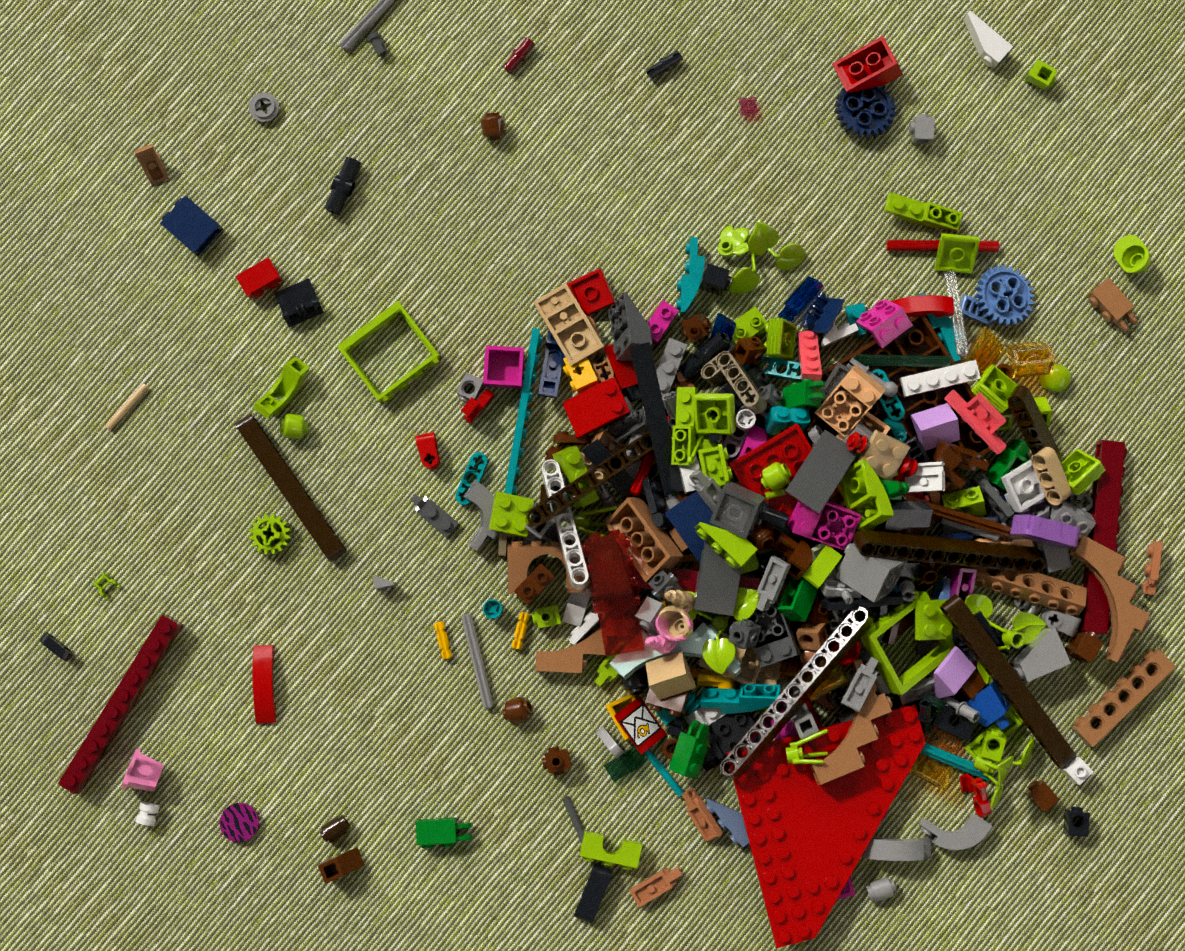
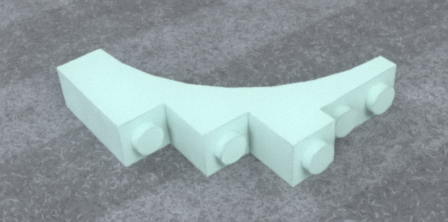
M703 622L685 641H677L676 647L670 653L660 654L645 644V640L649 636L641 630L610 662V665L626 680L638 669L644 667L646 662L683 650L685 656L704 659L702 654L703 645L709 639L716 640V633L718 631L711 624L707 626ZM734 658L726 670L737 677L741 673V668L739 667L741 663Z

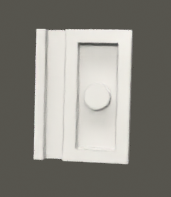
M945 462L917 463V472L911 477H905V482L910 486L908 493L945 491Z

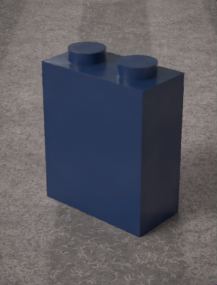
M186 195L176 201L175 207L171 212H167L160 222L165 229L197 257L223 230L215 220Z

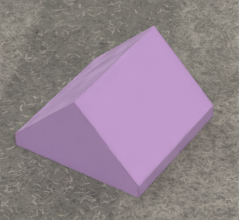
M948 403L910 415L918 439L925 451L936 448L939 440L948 441L949 443L960 440L958 418Z
M956 646L934 671L935 694L938 698L955 695L976 669Z

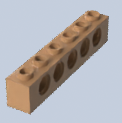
M973 567L977 569L976 586L1077 617L1086 606L1087 588L1037 572Z
M1161 650L1147 651L1143 655L1144 659L1139 664L1135 663L1129 669L1130 673L1126 677L1122 676L1115 682L1116 686L1112 690H1107L1101 696L1103 699L1098 704H1092L1088 708V713L1084 717L1080 716L1074 722L1075 726L1072 730L1087 746L1094 747L1176 668ZM1149 665L1153 668L1151 675H1148L1146 671ZM1135 678L1139 680V686L1136 689L1133 686ZM1122 691L1126 696L1123 702L1119 700V694ZM1107 705H1110L1112 708V712L1109 715L1105 713ZM1094 718L1098 721L1096 728L1091 726V721Z

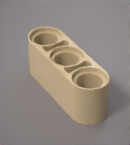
M1045 447L1033 455L1031 462L1045 497L1050 504L1057 506L1071 495V488L1055 450L1050 447Z

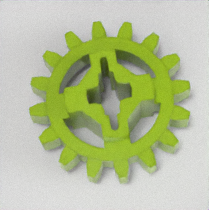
M265 513L264 519L258 516L257 520L259 522H252L251 524L254 526V529H249V532L253 533V536H250L249 539L255 541L252 546H259L258 552H262L264 549V554L266 555L270 551L273 555H276L277 549L282 552V546L289 545L286 539L292 538L287 535L288 532L292 531L290 528H286L289 523L287 521L282 522V516L276 519V514L272 513L271 517ZM267 522V525L264 528L260 529V527ZM277 523L280 525L282 532L278 531ZM271 531L274 533V536L269 538L266 533ZM258 536H261L264 540L263 544L259 541ZM281 540L277 545L273 546L275 541Z

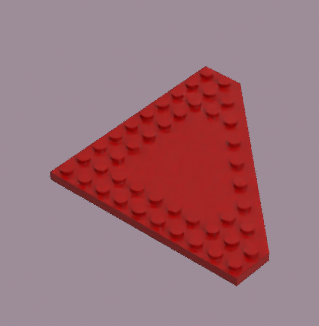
M915 704L893 709L892 712L871 720L872 724L875 723L879 734L877 735V740L857 748L865 758V762H863L865 767L817 785L810 768L814 764H788L786 748L790 747V743L802 740L795 734L772 740L739 779H733L776 948L814 939L825 922L926 743ZM853 720L819 728V731L827 729L828 732L799 745L798 748L802 747L803 754L828 752V755L831 754L845 738ZM748 750L743 751L742 758L747 756ZM827 756L809 757L804 759L823 760ZM735 765L730 766V771L732 773L735 769Z

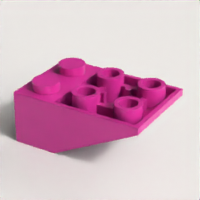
M830 500L826 502L817 515L800 502H797L787 526L795 534L845 551V548L852 540L862 515Z

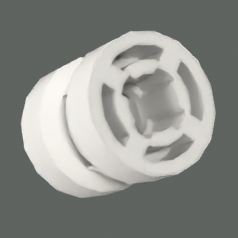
M749 409L739 411L735 416L736 427L743 431L750 429L756 421L754 412Z
M140 802V813L136 816L135 822L146 826H155V815L159 812L160 806L149 802Z

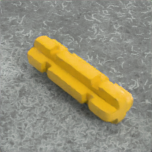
M520 612L519 622H517L514 634L515 640L512 641L511 645L513 649H522V639L524 640L528 626L527 622H529L530 618L529 613Z
M443 621L434 623V628L437 631L436 636L439 648L442 650V659L451 658L452 651L451 649L449 650L450 644L447 632L444 630L446 629Z

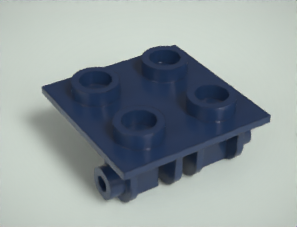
M819 292L812 301L814 305H810V308L813 310H807L808 313H806L802 320V326L812 332L828 334L834 325L837 315L841 312L845 300L825 298L826 295Z

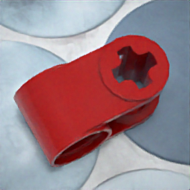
M434 431L415 436L422 464L429 470L437 469L440 465V456ZM430 456L434 458V460H432V464L426 462L429 460Z

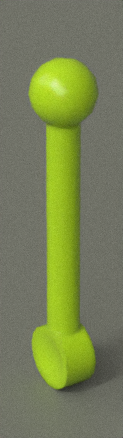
M697 434L698 439L691 457H688V464H694V457L705 434Z

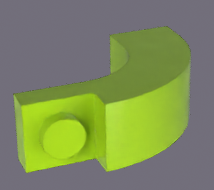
M292 358L285 364L273 387L255 402L253 409L267 419L273 415H278L298 391L310 367L298 358Z

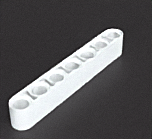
M552 459L545 461L542 465V477L549 498L558 492L552 491L551 487L558 486L561 490L565 485L559 464ZM552 468L555 470V472L549 474L546 472V470ZM563 493V499L569 501L567 493ZM549 503V504H550V507H551V511H552V512L556 511L555 505L552 504V503ZM569 507L553 519L570 583L574 589L583 590L588 585V571L572 511ZM566 521L570 525L568 527H562L560 523ZM571 539L575 543L573 545H566L565 541ZM576 557L580 561L577 564H573L569 560ZM576 576H583L585 580L577 582L574 578Z

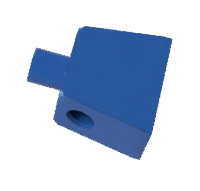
M994 681L985 685L973 699L966 701L968 706L980 712L978 722L984 727L994 722L1000 730H1003L1010 724L1004 716L1010 706Z

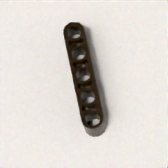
M1023 385L1016 386L1008 399V406L1032 454L1035 455L1043 448L1050 447L1055 450L1060 461L1061 454L1030 390Z

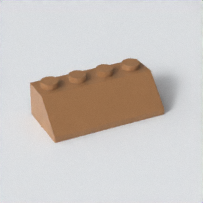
M628 497L604 523L645 582H650L661 570L665 573L668 572L684 557L667 532L662 527L658 528L655 526L649 507L642 498Z

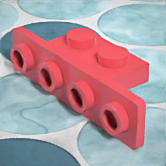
M952 390L945 397L948 405L961 416L964 422L971 426L975 434L981 437L992 451L999 455L1007 445L995 431L1007 420L980 392L968 403L955 390Z

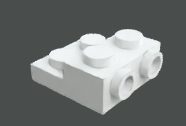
M1031 460L1001 477L1007 491L1004 496L1012 506L1013 512L1025 513L1029 510L1030 506L1044 501L1045 494Z

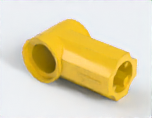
M698 669L697 685L735 689V681L708 669Z

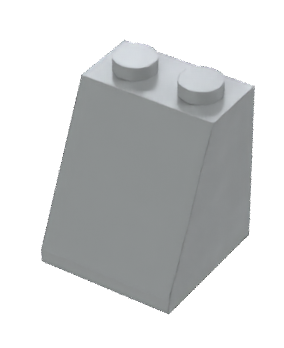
M850 543L845 548L844 559L837 566L838 572L835 578L872 602H876L893 592L907 560L865 557L859 553L854 543Z
M1045 627L1031 643L1023 648L1010 664L1023 682H1029L1071 664L1056 628Z

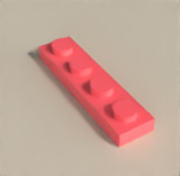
M809 330L798 331L797 341L801 380L813 379L814 381H821L822 370L817 332Z

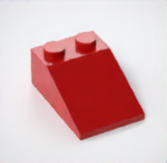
M883 36L832 63L847 93L886 85L903 75Z
M615 377L596 384L562 403L577 438L622 420L624 416L630 413Z

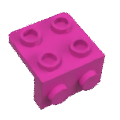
M886 299L878 301L872 309L862 313L860 318L856 320L859 326L871 332L881 348H884L913 326L903 307Z

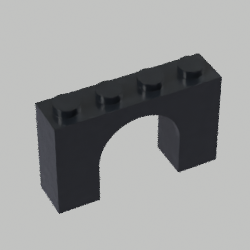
M890 501L894 516L876 526L874 531L898 533L905 528L929 527L933 509L925 501ZM907 561L898 581L919 580L922 562Z

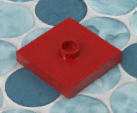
M602 268L567 283L586 316H590L616 302Z

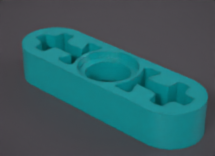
M876 369L871 372L877 376L881 375L882 380L885 382L889 381L883 370ZM897 394L892 396L889 401H884L881 397L878 399L887 419L897 422L904 417L905 410ZM893 401L896 403L892 405L893 408L900 411L898 418L895 415L891 416L890 413L893 411L891 406L886 407V405Z
M476 452L471 456L457 489L455 498L461 505H469L471 503L467 499L462 502V498L459 496L460 493L464 494L466 488H462L463 484L467 487L471 486L466 481L467 475L475 474L477 482L480 483L487 467L488 459L481 452ZM482 456L484 464H479L477 468L481 470L480 474L475 470H469L471 466L473 468L476 466L474 459Z

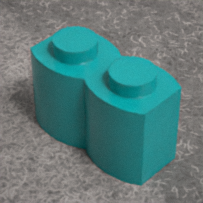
M783 406L772 407L764 420L766 433L777 435L798 423L804 434L810 423L809 410L801 407L791 409Z

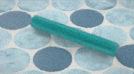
M925 743L920 752L972 775L990 780L983 775V771L973 767L974 762Z

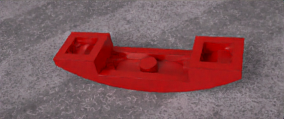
M919 295L891 301L903 307L908 317L934 314L935 318L954 316L953 297Z
M274 645L253 647L252 680L256 724L276 723L273 683Z

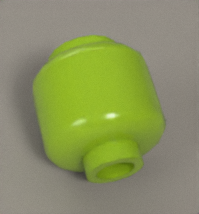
M286 414L284 418L280 419L279 432L285 438L301 439L303 433L308 431V422L304 421L302 415Z
M775 462L762 470L763 478L761 482L766 489L770 488L773 491H778L790 483L792 475L786 464Z

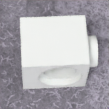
M1077 756L1060 769L1073 784L1081 785L1093 773L1090 767Z

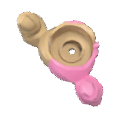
M669 590L664 594L665 598L674 605L667 606L660 611L655 621L657 632L660 635L646 638L645 644L649 648L660 654H667L676 647L677 641H685L692 635L693 622L688 612L694 606L695 598L693 594L681 590Z

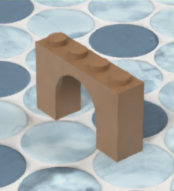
M513 541L512 545H508V594H516L514 592L515 589L528 577L530 563L540 555L549 554L556 556L563 562L566 568L560 541H550V544H543V541H531V544L523 545V541ZM570 541V544L566 545H573L575 542ZM580 541L581 549L586 564V546L585 544H582V541ZM573 557L569 561L577 564L580 560ZM566 568L567 593H586V588L576 590L572 587ZM576 576L574 578L577 582L585 580L583 576Z

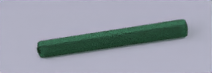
M861 354L854 356V359L864 366L947 367L950 366L951 362L950 356Z

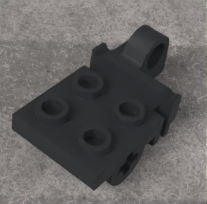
M750 712L726 714L711 724L712 728L710 725L708 726L709 734L707 739L711 747L707 749L702 764L706 772L720 765L727 757L726 752L732 751L756 723ZM761 735L756 736L755 743L760 741Z

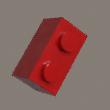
M269 257L235 276L249 299L261 297L264 291L269 288L274 289L278 287L280 282L283 281Z

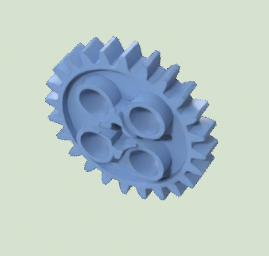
M1005 265L1000 268L999 266L993 269L990 268L981 275V279L977 281L979 285L975 287V290L979 292L974 295V297L979 298L976 305L982 306L979 312L985 311L984 318L990 316V323L996 320L997 326L1002 323L1004 327L1008 325L1013 326L1022 322L1023 319L1029 316L1028 313L1032 311L1030 306L1035 304V302L1030 300L1035 297L1034 294H1030V291L1034 289L1033 287H1028L1030 280L1025 281L1026 275L1020 276L1019 269L1013 272V266L1008 269Z

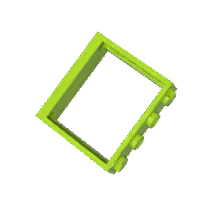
M399 301L395 302L337 346L379 403L389 401L393 397V393L397 390H404L409 385V381L413 378L415 380L420 378L424 374L423 371L425 369L436 366L441 358ZM401 314L432 356L380 394L350 355L349 351Z
M916 590L914 591L915 598L912 601L904 600V604L893 605V608L887 612V615H880L879 619L861 637L870 656L878 660L876 667L891 693L903 695L938 667L955 647L952 639L938 640L940 644L898 677L877 638L915 608V600H930L927 592Z

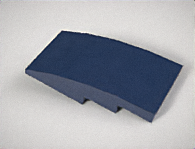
M696 491L665 512V515L700 565L704 540L697 535V530L694 527L700 522L718 528L721 527L710 523L713 513Z

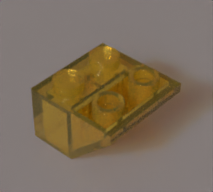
M1035 341L1006 344L1013 378L1050 375L1052 373L1055 359L1052 347L1047 342Z

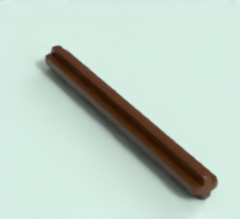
M907 495L902 496L903 501H924ZM925 501L933 509V516L1006 538L1010 536V526Z

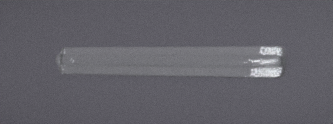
M950 270L944 273L947 296L954 299V316H951L957 355L964 357L968 355L969 351L956 274Z

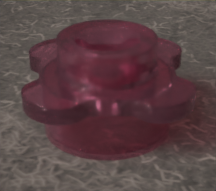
M751 96L746 99L741 97L738 103L740 104V114L742 116L757 114L756 97Z

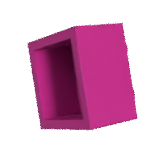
M486 345L483 375L484 387L522 389L524 348Z

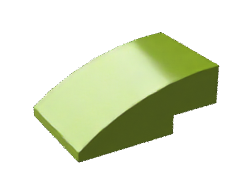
M861 459L848 468L840 483L846 508L862 515L857 530H871L893 517L894 513L888 495L870 464L865 459Z

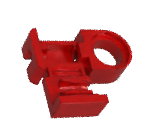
M486 389L477 400L471 397L461 409L465 414L463 419L472 425L478 415L492 401L495 394Z
M968 773L959 776L961 792H973V804L977 815L980 818L991 815V804L986 792L987 783L985 781L982 782L980 777L972 778Z

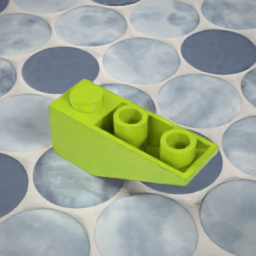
M702 522L694 527L697 530V535L703 540L706 539L711 544L713 551L717 554L721 553L726 558L725 562L732 568L738 569L742 567L758 550L747 539L727 530Z

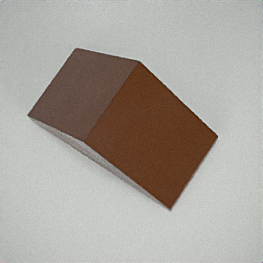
M977 665L966 682L953 695L960 703L973 699L986 685L978 671Z

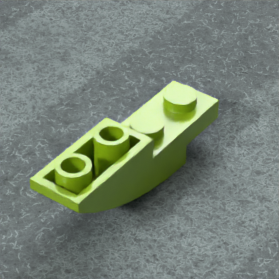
M892 192L888 193L884 212L899 216L898 219L951 231H959L963 214L931 202L923 203Z
M677 387L676 426H673L671 465H691L688 464V457H691L697 442L693 396L698 394L697 387Z

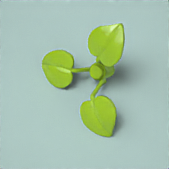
M756 222L752 234L747 239L753 268L751 270L745 267L738 271L730 283L729 292L732 294H742L750 292L757 287L760 276L758 273H755L757 270L755 254L763 255L768 251L775 258H778L775 264L776 267L786 271L801 264L807 253L801 245L791 243L781 249L780 255L776 254L770 248L774 247L779 240L777 231L765 223Z
M738 587L733 617L736 620L748 619L753 615L759 602L757 590ZM683 591V592H688V593L693 594V596H694V598H695V593H693V592H691V591ZM692 608L688 612L692 621L697 613L711 620L713 627L719 631L716 635V640L709 639L704 643L702 654L711 669L717 673L724 674L733 662L736 654V649L732 642L728 641L727 638L719 639L724 632L730 629L731 617L718 615L713 618Z
M970 594L965 600V604L973 615L981 611L990 626L1003 632L1002 641L1005 645L998 647L1000 651L1004 649L1009 650L1010 647L1019 648L1023 644L1031 643L1041 630L1046 627V623L1038 616L1028 612H1021L1012 620L1014 629L1006 630L987 619L993 612L992 601L987 596ZM977 660V668L986 684H990L993 680Z
M1030 736V742L1027 744L1019 761H1013L1014 756H1010L1006 760L1001 759L1000 764L996 763L998 761L981 757L980 753L978 754L973 767L983 771V775L996 785L990 805L991 812L1001 799L1004 787L1003 782L1011 766L1018 765L1020 769H1023L1029 762L1034 746L1033 736ZM995 770H998V781L990 775V773L994 774Z

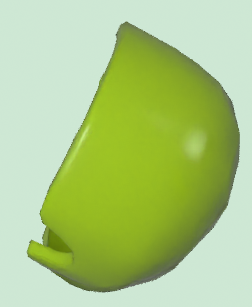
M1049 364L1041 370L1039 381L1044 389L1052 392H1061L1069 386L1071 374L1068 368L1061 364Z

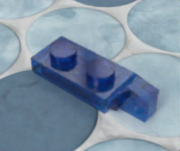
M810 276L807 277L784 302L785 307L778 314V317L789 322L794 320V317L821 290L823 284Z

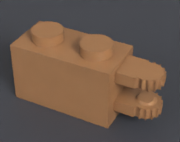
M1110 278L1104 280L1087 295L1089 303L1093 307L1098 308L1103 319L1111 324L1115 323L1124 333L1129 331V328L1121 319L1122 316L1132 325L1138 323V320L1130 311L1134 305Z

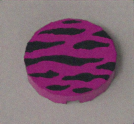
M238 802L228 806L223 811L220 817V828L227 839L233 842H244L256 834L260 819L253 806Z

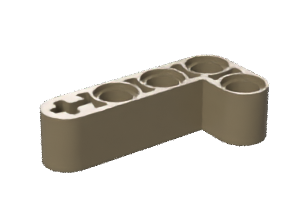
M722 351L702 367L701 376L712 386H719L728 380L748 409L754 412V414H761L765 411L767 407L766 400L740 362L730 352Z

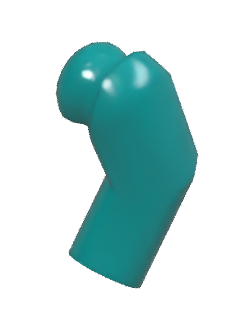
M885 418L883 423L891 427L890 430L895 439L901 442L906 441L907 432L903 424Z

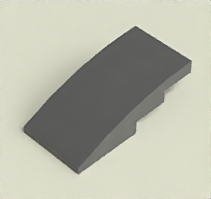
M824 430L785 490V493L818 515L855 458V449L852 451L848 450L845 442Z
M706 539L704 540V549L701 552L700 570L697 573L693 610L733 616L742 567L738 569L730 567L725 562L726 558L721 553L717 554L713 551L711 544Z

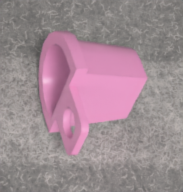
M136 749L126 771L121 789L125 790L128 787L154 792L164 765L141 754V750Z

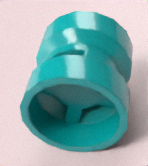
M490 599L483 605V613L488 618L496 619L503 612V606L497 600Z

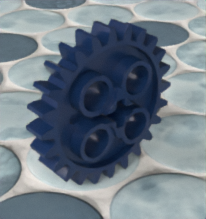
M877 86L847 93L845 88H842L841 94H838L834 105L837 107L834 113L838 114L836 120H842L840 127L846 126L845 132L851 130V136L858 133L859 139H861L863 134H865L866 139H869L870 134L874 138H876L878 133L882 135L885 130L889 129V124H892L893 117L896 114L893 111L896 105L892 104L894 98H888L891 92H884L886 86L881 88ZM864 95H868L871 99L865 98ZM849 104L854 105L856 108H850ZM875 109L880 110L882 113H876ZM859 119H864L867 123H862Z

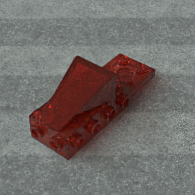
M620 529L608 531L609 535L601 536L600 533L589 534V538L585 539V543L582 544L583 553L588 556L589 563H586L588 575L591 574L592 582L589 583L592 598L595 600V602H592L594 614L598 613L606 656L645 650L642 629L639 625L640 621L635 617L639 610L638 606H641L640 595H636L635 587L638 586L637 577L632 574L631 567H634L633 555L629 556L628 548L631 547L630 537L626 536L625 532L620 533Z

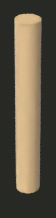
M143 383L105 427L111 431L149 387Z

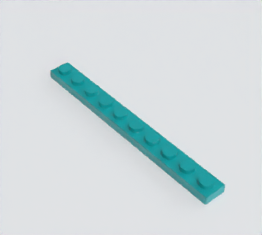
M532 328L504 493L516 495L517 484H514L515 477H519L521 468L517 463L518 458H522L524 447L520 446L521 440L526 438L527 428H524L525 420L529 421L530 409H527L528 402H532L533 391L530 390L531 383H535L537 372H533L534 364L538 365L540 354L536 353L537 346L542 345L543 335H540V329Z

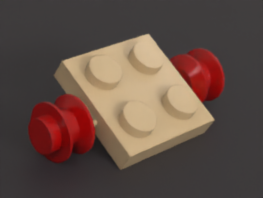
M876 429L868 443L867 437L865 435L860 437L858 432L851 434L847 439L848 450L852 451L855 449L856 454L862 452L858 461L865 459L875 473L884 479L892 480L896 471L899 474L904 473L905 477H911L918 470L917 460H910V457L906 456L910 446Z

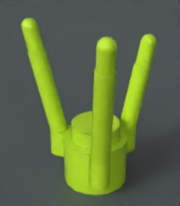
M617 507L579 511V514L574 515L577 532L605 538L604 534L588 530L587 528L590 529L591 526H607L601 522H591V517L587 515L613 511Z
M828 730L819 731L802 740L790 743V747L786 748L788 764H823V760L804 758L827 756L828 752L803 754L802 747L798 748V746L822 736Z

